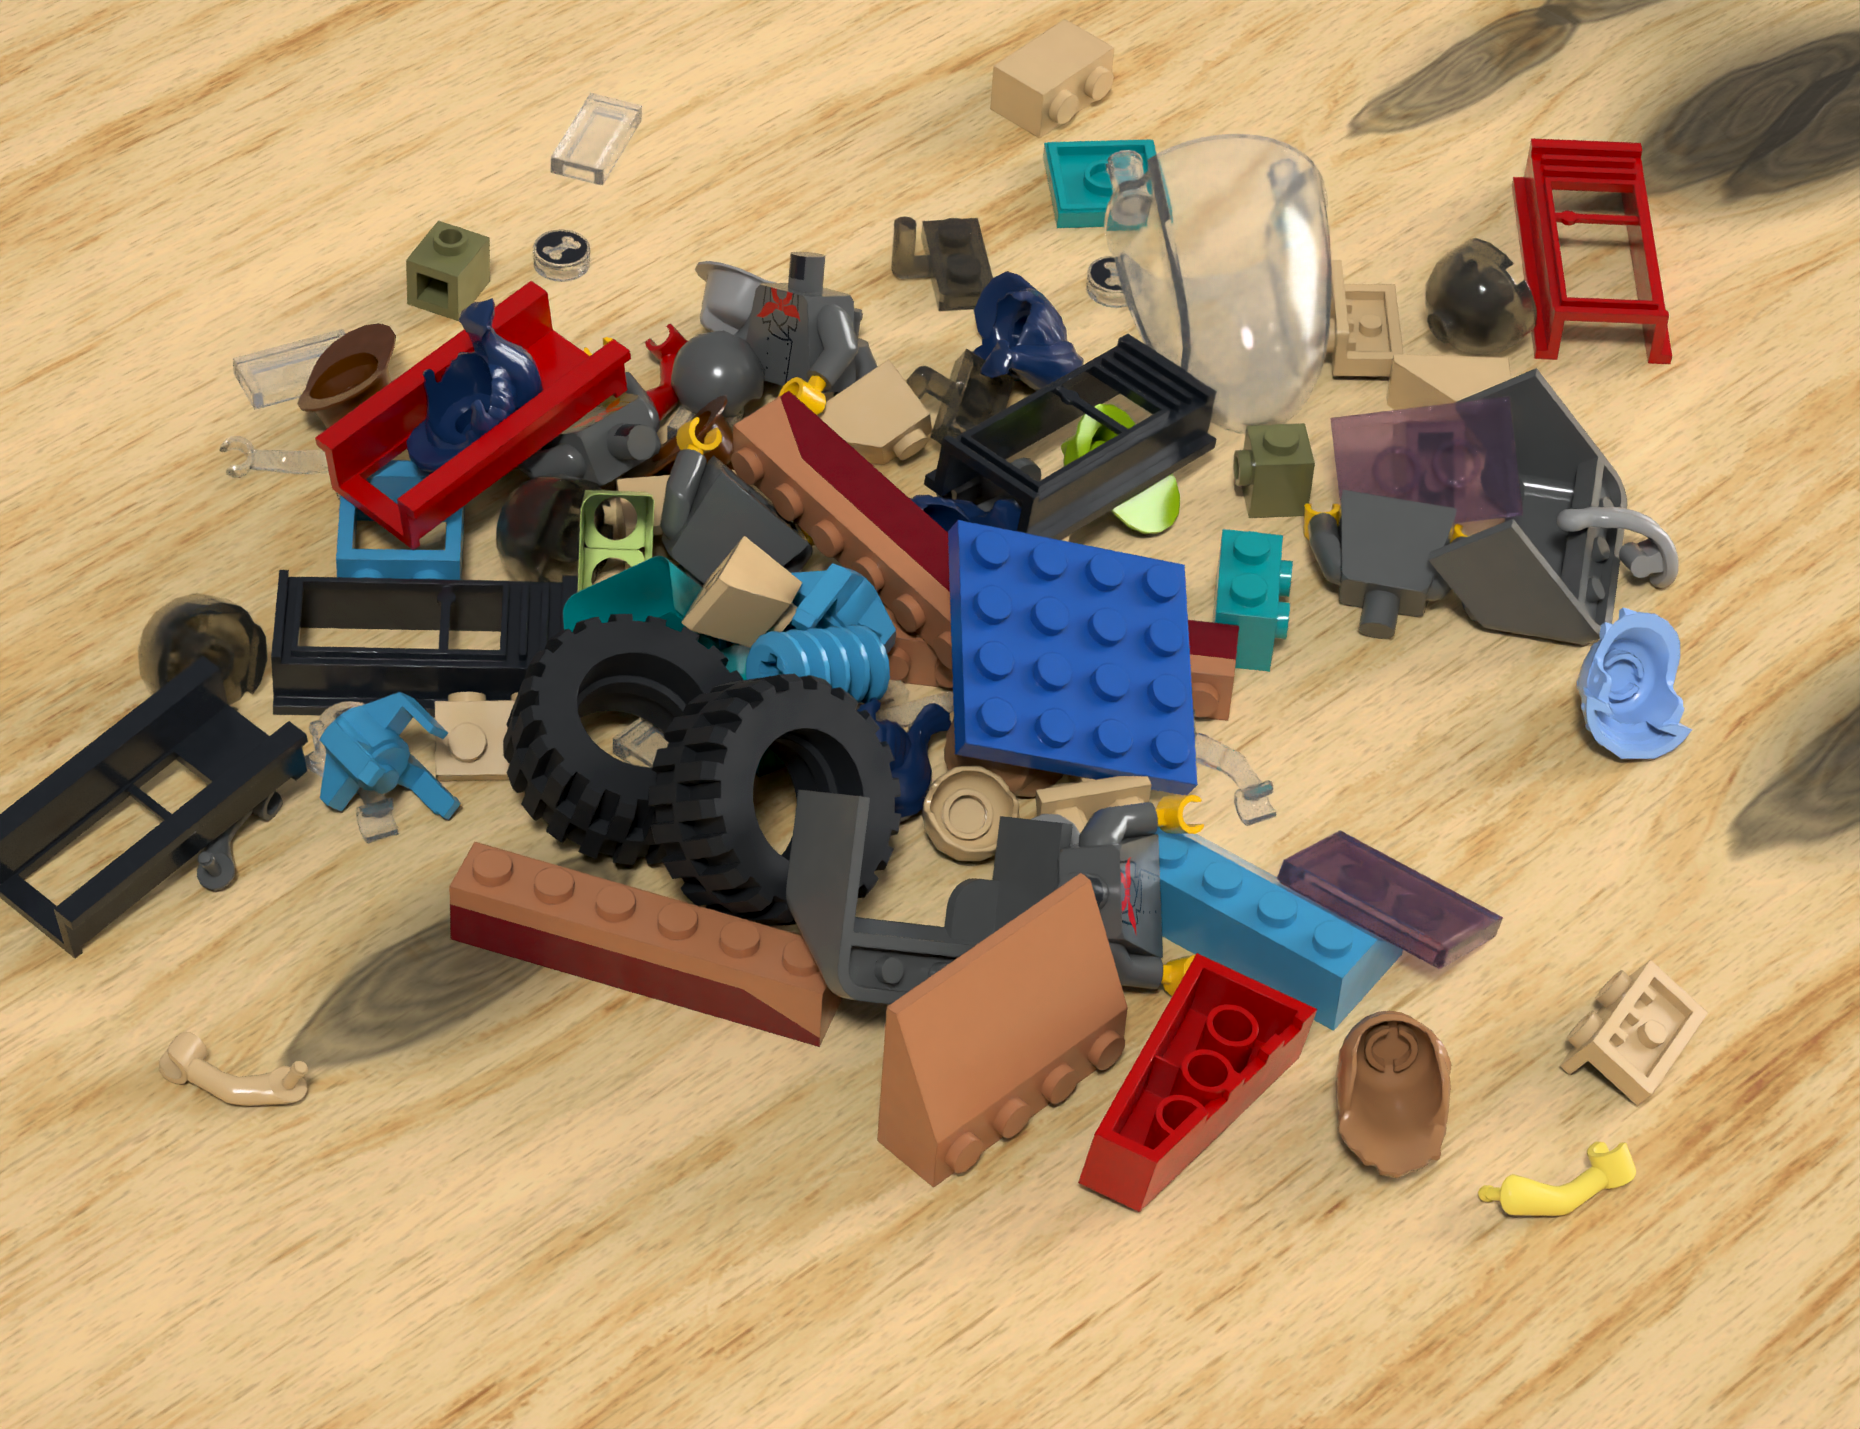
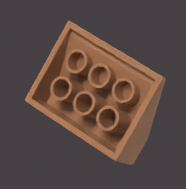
M1082 873L1078 874L887 1006L877 1141L933 1188L953 1173L967 1171L975 1164L982 1152L1003 1137L1011 1138L1018 1134L1027 1124L1029 1118L1050 1103L1058 1104L1065 1100L1074 1090L1076 1084L1097 1069L1105 1070L1112 1066L1124 1050L1128 1007L1091 880Z

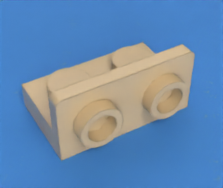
M1651 960L1630 976L1623 970H1620L1602 987L1596 996V1000L1602 1004L1601 1008L1597 1013L1594 1011L1589 1012L1569 1033L1566 1040L1573 1047L1560 1064V1067L1570 1075L1589 1061L1636 1105H1639L1653 1094L1708 1014L1702 1006Z

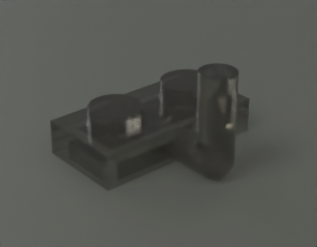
M906 216L897 218L894 221L891 261L893 275L899 279L930 277L938 311L974 309L982 290L993 279L978 218H948L945 220L922 221L921 240L925 255H915L916 221Z
M966 349L955 361L949 379L929 366H920L906 379V382L919 400L925 393H928L941 401L930 437L942 444V439L945 436L950 435L955 438L1006 409L1015 379L1008 374L994 378L983 376L980 374V371L986 360Z

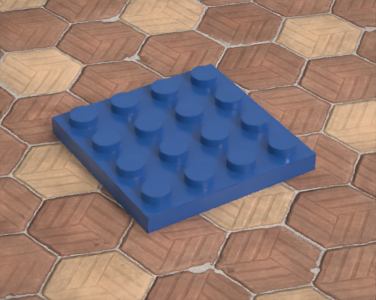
M957 520L948 531L955 755L1095 780L1115 776H1148L1151 782V790L1188 795L1198 784L1185 565Z

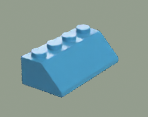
M1160 827L1157 828L1155 834L1159 836L1162 937L1193 954L1198 953L1316 1008L1317 1012L1314 1020L1334 1031L1402 955L1404 947L1402 944L1198 834H1171L1162 831Z

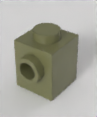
M437 221L406 259L407 304L459 321L461 311L470 306L490 282V237Z
M1305 423L1246 426L1243 450L1235 451L1233 470L1236 485L1242 487L1249 518L1304 516V505L1310 501L1315 467Z

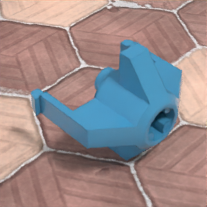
M833 563L825 571L791 573L802 582L792 601L798 607L792 618V625L796 627V630L805 631L810 628L826 629L832 626L844 628L849 625L866 626L877 634L888 654L895 644L896 629L877 591L866 577L854 570Z
M401 692L347 710L325 729L319 739L326 749L320 799L327 806L343 811L360 787L364 790L385 794L399 784L411 789L435 814H440L443 818L449 820L461 802L410 754L408 744L399 736L413 717L430 734L444 739L448 732L414 698Z

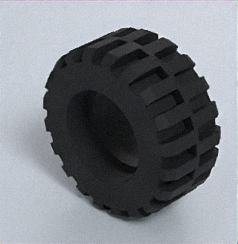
M610 614L606 623H601L599 617H592L577 622L573 632L570 629L561 630L548 640L545 650L538 651L529 664L506 723L508 729L503 740V756L510 763L506 773L512 789L516 793L525 792L521 805L535 821L542 817L549 824L546 832L563 844L567 838L580 845L579 853L595 859L598 853L613 856V863L634 865L637 857H645L647 864H656L663 862L661 859L666 857L667 854L663 844H655L651 825L657 824L655 806L648 807L649 786L656 785L658 773L651 771L652 767L632 765L606 753L587 734L580 718L601 711L625 712L651 722L665 733L674 717L685 716L683 711L686 704L699 694L710 693L715 686L743 680L737 670L731 673L726 668L729 661L728 658L714 645L707 649L698 642L699 634L684 626L681 632L666 627L667 620L647 616L645 622L634 621L632 614Z
M795 673L729 682L713 687L710 693L699 694L686 704L683 711L685 716L674 717L663 737L668 742L667 748L657 749L651 771L658 774L656 785L649 786L648 807L655 806L657 824L651 825L655 844H663L667 854L661 860L672 879L682 878L685 883L680 889L695 905H707L706 908L770 927L796 924L786 901V885L792 838L786 850L780 855L763 835L754 810L753 784L760 759L767 748H770L787 768L794 785L796 800L798 790L870 798L858 898H865L876 885L879 878L874 874V871L885 870L894 848L888 845L890 836L897 835L899 832L901 814L894 812L895 797L901 796L899 778H892L889 763L895 760L889 744L886 741L880 742L875 734L880 729L867 710H855L858 705L857 700L841 687L832 688L825 679L812 675L798 677Z

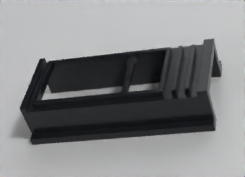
M1126 334L1118 339L1116 347L955 438L950 435L945 436L942 439L937 469L925 475L924 485L942 497L981 474L1023 502L1017 532L1062 540L1214 449L1217 439L1210 435L1208 430L1218 390L1130 334ZM1122 394L1153 415L1127 429L1094 406L1103 404L1113 397ZM1084 413L1117 434L1116 437L1039 482L1006 461L1009 457L1081 417Z
M279 570L271 653L273 715L340 716L351 708L362 706L398 692L414 698L433 718H435V701H448V695L452 693L478 692L486 695V701L511 700V695L519 692L528 666L536 653L545 650L548 640L561 630H564L563 608L567 600L578 592V576L562 575V582L289 577V570ZM300 628L440 630L439 649L299 646ZM449 631L501 632L500 650L448 649Z
M201 656L0 814V898L76 959L83 953L81 947L137 901L290 778L296 781L308 772L302 749L308 743L306 733L288 721L272 735L266 734L228 705L220 668L204 656ZM174 760H177L206 782L208 786L171 814L139 788ZM129 796L163 821L58 906L24 880Z

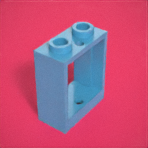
M391 460L365 480L398 504L397 499L433 472L421 470L412 461ZM340 495L336 553L337 577L462 580L465 505L443 521L446 522L445 550L355 549L357 521L374 520Z

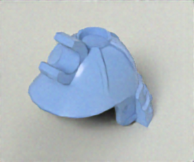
M1623 607L1619 610V619L1614 624L1604 622L1601 625L1600 640L1590 647V651L1583 660L1576 682L1581 697V709L1586 723L1585 727L1588 731H1591L1599 745L1606 747L1621 759H1655L1673 751L1692 731V729L1679 723L1684 712L1683 700L1673 689L1680 660V640L1670 623L1655 613L1636 612Z

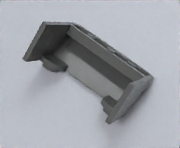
M1536 368L1456 402L1455 411L1486 449L1484 469H1482L1480 474L1482 487L1486 495L1492 501H1498L1506 511L1505 522L1431 551L1428 560L1459 597L1468 617L1473 621H1478L1483 627L1585 645L1600 639V628L1604 622L1612 624L1620 567L1619 551L1623 544L1624 529L1588 527L1574 532L1563 531L1557 526V515L1564 509H1584L1592 506L1623 507L1627 509V495L1617 471Z
M798 790L786 885V901L827 986L835 995L846 999L884 1004L895 1002L1054 892L1059 884L1060 849L1071 844L1073 824L1000 816L992 880L972 878L958 884L952 891L947 903L944 927L855 917L870 798Z

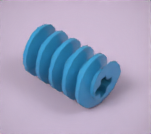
M849 625L844 628L837 626L826 629L810 628L805 631L796 629L787 632L771 631L759 636L751 646L746 659L747 680L794 673L798 677L812 675L825 679L832 688L841 687L853 696L858 703L864 704L868 703L873 697L881 700L887 691L890 679L889 659L885 646L876 633L868 627L860 625Z

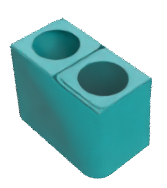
M655 556L572 595L563 608L564 630L570 629L573 632L577 622L592 617H599L601 623H606L610 614H632L634 621L645 622L647 616L667 620L666 627L681 632L683 626L686 627L681 622L702 587L664 556ZM695 632L700 635L698 642L707 649H710L713 645L719 648L718 638L708 635L703 636L701 633Z

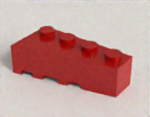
M1196 953L1097 1128L1078 1183L1140 1212L1299 1059L1317 1009Z

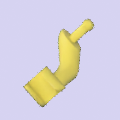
M1594 1142L1587 1149V1155L1592 1167L1569 1183L1552 1186L1512 1174L1505 1178L1501 1188L1491 1185L1482 1186L1478 1191V1196L1483 1202L1500 1201L1502 1208L1509 1215L1561 1216L1570 1214L1605 1188H1616L1629 1183L1634 1179L1636 1170L1626 1143H1619L1616 1148L1609 1151L1606 1143Z

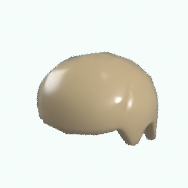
M981 766L954 767L937 778L929 788L923 803L922 818L924 829L936 849L957 861H983L996 854L1000 816L1018 818L1019 801L1009 790V786L997 774Z

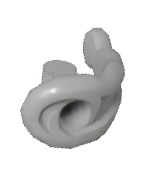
M1593 506L1584 509H1564L1557 515V526L1563 531L1574 532L1588 527L1621 528L1648 537V539L1639 543L1629 542L1624 544L1619 551L1621 562L1635 577L1644 578L1650 574V582L1654 587L1667 588L1675 581L1678 575L1676 547L1669 535L1651 517L1623 507Z

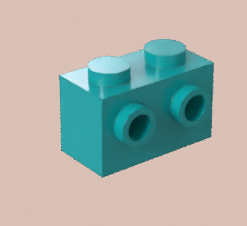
M1222 529L1212 622L1239 625L1235 668L1270 672L1275 638H1287L1290 603L1279 602V596L1289 597L1293 561L1281 560L1283 535Z

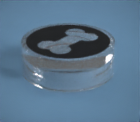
M559 229L545 232L535 240L533 245L534 268L538 274L552 281L566 282L575 280L583 276L590 267V244L583 235L575 231Z
M1104 256L1098 258L1088 268L1086 291L1092 300L1106 307L1121 308L1132 305L1142 295L1143 269L1135 261L1123 256Z

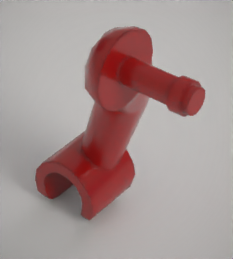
M671 323L666 326L669 329V336L665 342L657 345L651 338L645 342L646 348L660 361V384L658 387L646 391L656 406L660 422L680 401L671 386V376L674 359L680 348L688 342Z

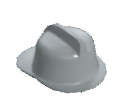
M713 261L698 262L695 271L706 282L700 323L711 332L724 330L734 335L746 323L752 311L756 288L761 283L776 282L764 280L750 272L728 264Z

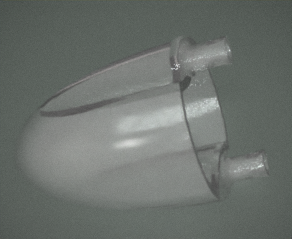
M1250 134L1213 135L1172 146L1147 160L1148 171L1145 174L1142 167L1143 160L1139 153L1131 150H1121L1112 154L1107 159L1108 164H1106V171L1109 174L1113 194L1105 213V235L1109 250L1115 259L1127 306L1144 344L1182 367L1200 383L1216 392L1213 401L1211 423L1226 431L1245 435L1246 426L1286 424L1307 403L1321 375L1329 340L1332 295L1331 249L1327 217L1328 196L1320 171L1314 162L1297 148L1273 138Z

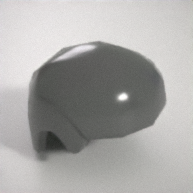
M724 330L702 333L691 338L678 351L674 359L671 386L683 407L695 414L712 400L725 395L728 402L722 415L724 417H736L748 401L762 397L765 369L750 344L742 338Z

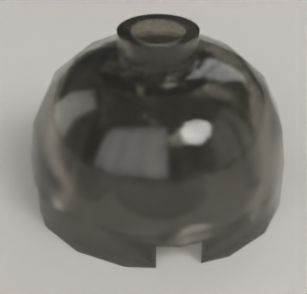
M1473 238L1462 245L1456 246L1436 263L1425 284L1427 322L1431 332L1441 342L1448 343L1455 349L1474 356L1500 353L1520 342L1537 325V308L1531 289L1525 280L1518 285L1515 284L1513 278L1506 271L1514 263L1505 253L1490 242Z
M549 473L527 480L511 492L500 511L496 525V548L501 563L517 581L562 582V575L578 576L581 506L585 490H602L597 483L566 474ZM607 498L597 506L594 513V524L602 536L613 540V525L604 523L605 513L602 505L611 507ZM584 542V548H590ZM608 558L599 562L594 568L591 578L592 584L598 578Z
M201 593L175 598L155 611L142 630L137 648L140 676L151 695L201 656H204L220 668L228 705L241 700L246 691L254 694L261 684L268 660L266 636L261 626L254 623L249 612L229 599Z

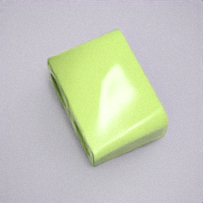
M585 490L580 515L578 592L592 586L593 570L604 559L619 558L633 567L644 560L652 558L654 499L651 496L653 495L648 492ZM610 497H621L628 500L634 506L637 513L635 529L629 536L620 540H611L602 536L594 524V513L597 506L603 500ZM584 542L590 548H584ZM645 547V558L644 554L637 549Z

